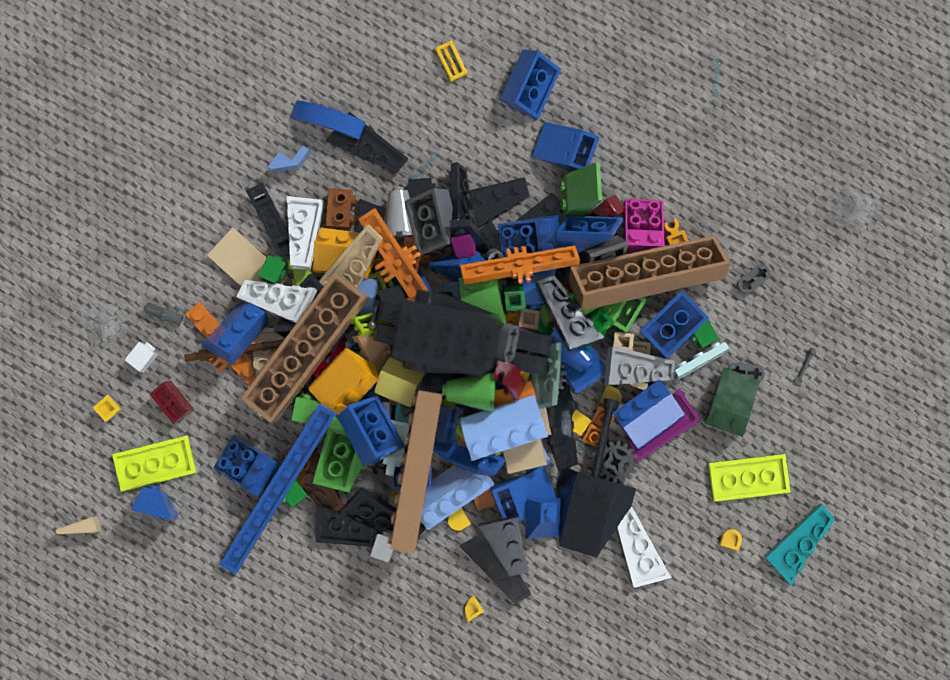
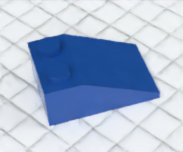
M567 216L556 231L557 248L575 246L577 253H580L609 240L623 222V217Z
M681 291L640 331L669 359L709 317Z

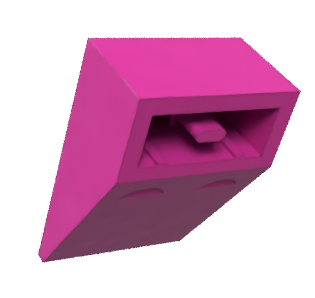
M625 199L624 240L628 243L626 254L665 246L663 201Z

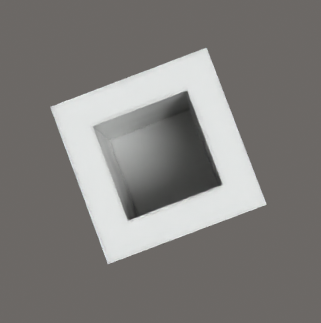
M138 342L125 361L139 372L144 373L158 354L154 352L156 348L148 342L145 344Z
M383 531V534L378 533L370 555L388 563L393 553V550L390 549L391 544H388L389 532Z

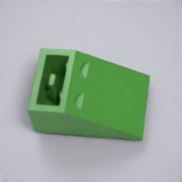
M641 297L600 306L589 314L594 315L601 308L615 322L611 327L621 333H627L647 299Z

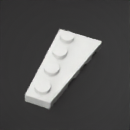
M287 196L290 265L293 269L311 270L314 242L319 232L325 203L324 200Z
M245 280L236 297L297 324L309 308L317 290L311 287L301 288L294 285L284 286L283 284H268L267 282Z
M631 507L617 527L633 587L671 578L635 511Z

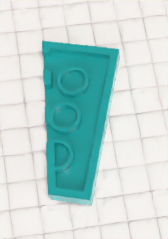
M819 504L764 556L789 585H793L795 577L799 571H802L806 560L813 554L815 546L819 540H822L835 518L822 504Z

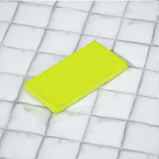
M188 436L112 454L120 492L197 473Z
M785 454L708 463L713 502L790 493Z

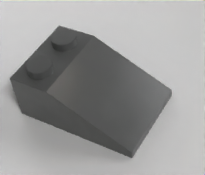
M433 188L405 201L415 246L417 247L416 250L420 252V256L450 244V220H452L453 207L447 189Z
M617 235L580 253L587 263L626 255L628 243Z

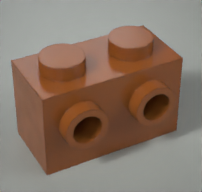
M329 188L326 227L328 229L350 230L351 225H354L355 214H352V207L356 206V195H353L352 190Z

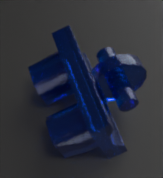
M440 406L434 441L449 444L455 443L460 409Z

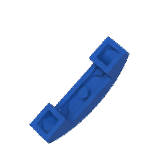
M300 100L296 101L290 117L303 123H311L340 132L342 135L357 140L360 139L366 123L346 113Z
M442 434L434 442L433 452L448 462L472 473L494 476L505 462L504 458L494 454L472 460L468 448L459 445L456 439Z

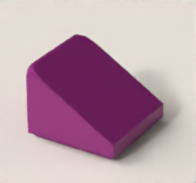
M469 234L451 238L457 258L476 255L475 242Z

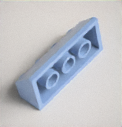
M535 395L494 407V412L484 410L459 418L472 460L548 437Z
M453 465L431 480V489H426L421 516L422 523L429 530L492 487L494 482L490 476L472 473Z

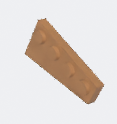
M374 334L359 337V335L353 336L355 343L358 342L361 348L360 353L362 357L376 365L379 376L381 369L388 359L392 358L390 344L373 341ZM383 397L385 402H390L392 405L397 403L395 401Z

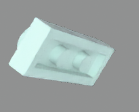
M718 342L709 348L710 351L706 353L700 352L693 356L694 360L678 364L674 372L677 380L728 353L729 347L726 342L722 344Z

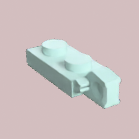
M391 420L405 445L410 427L409 424ZM405 447L383 459V464L387 465L386 475L393 476L395 466L400 467Z

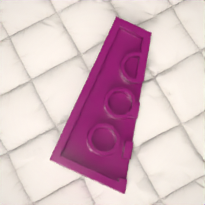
M680 389L674 393L673 397L686 416L639 450L631 440L628 449H635L632 454L638 455V458L635 459L637 463L701 421Z

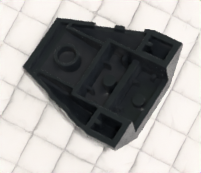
M570 468L561 471L557 483V497L561 498L559 546L597 558L632 507L637 488L601 479Z

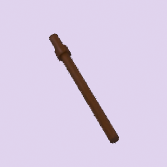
M285 339L250 344L243 353L279 348ZM207 349L184 355L186 362L196 360L201 362L209 361L210 358L218 357Z

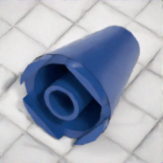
M556 326L552 328L554 331L549 336H553L551 344L562 343L561 362L579 372L589 371L594 365L592 362L594 358L587 347L568 352Z

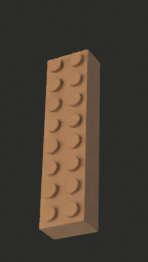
M714 235L570 266L568 282L582 311L726 279L730 262Z
M334 273L241 397V400L269 422H277L370 297L341 274Z
M418 390V395L414 394L412 406H415V413L410 414L409 426H412L411 434L407 433L405 445L409 447L408 452L403 454L402 465H405L404 472L400 473L398 485H402L401 492H397L395 504L398 505V509L393 512L391 524L395 526L394 531H390L388 538L391 550L415 553L442 394Z

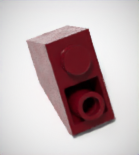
M614 195L604 200L586 216L618 217L626 209L617 196Z

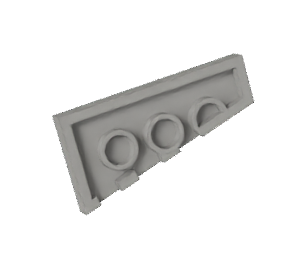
M608 347L604 385L656 382L659 379L660 381L673 380L675 361L619 347Z

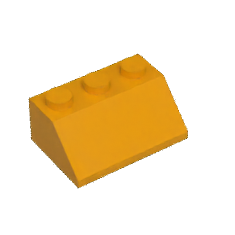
M320 228L314 242L313 272L327 273L360 233ZM376 254L363 279H368Z
M345 348L308 388L320 403L332 409L338 415L347 406L357 403L379 380L375 364Z

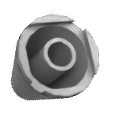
M393 187V191H389L384 222L395 239L413 238L405 201L410 199L408 191L404 190V187Z

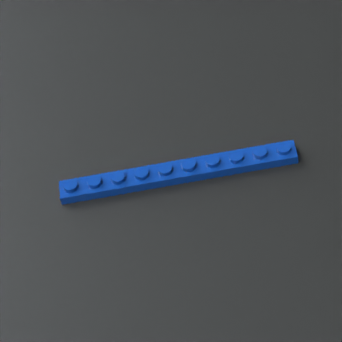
M322 403L318 405L219 565L235 575L237 574L337 413Z

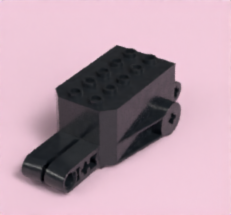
M417 289L415 298L403 299L402 305L380 302L377 320L395 323V326L376 323L373 341L394 345L392 358L403 360L402 367L428 373H461L482 376L495 366H498L497 350L504 324L497 314L450 295ZM519 329L516 348L527 350L528 352L516 351L513 360L509 363L516 365L521 372L545 376L549 358L531 354V352L550 354L553 336Z

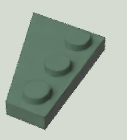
M562 343L551 344L550 354L531 352V354L549 358L545 376L532 374L539 409L557 405Z

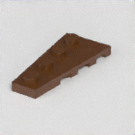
M292 447L276 455L280 460L284 461ZM316 447L297 476L300 485L310 494V497L317 506L320 504L338 511L344 504L337 490L313 484L320 459V453Z

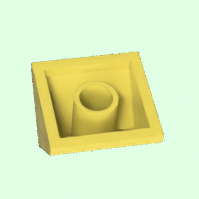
M390 357L380 371L374 393L411 408L414 394H417L426 372L402 367L403 362Z

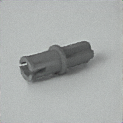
M148 303L145 307V313L160 318L162 322L165 320L180 326L184 315L170 311L168 307L163 308L152 303Z

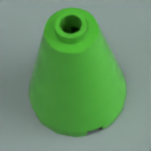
M490 372L482 376L473 375L447 380V384H443L442 396H446L448 401L494 412V373Z

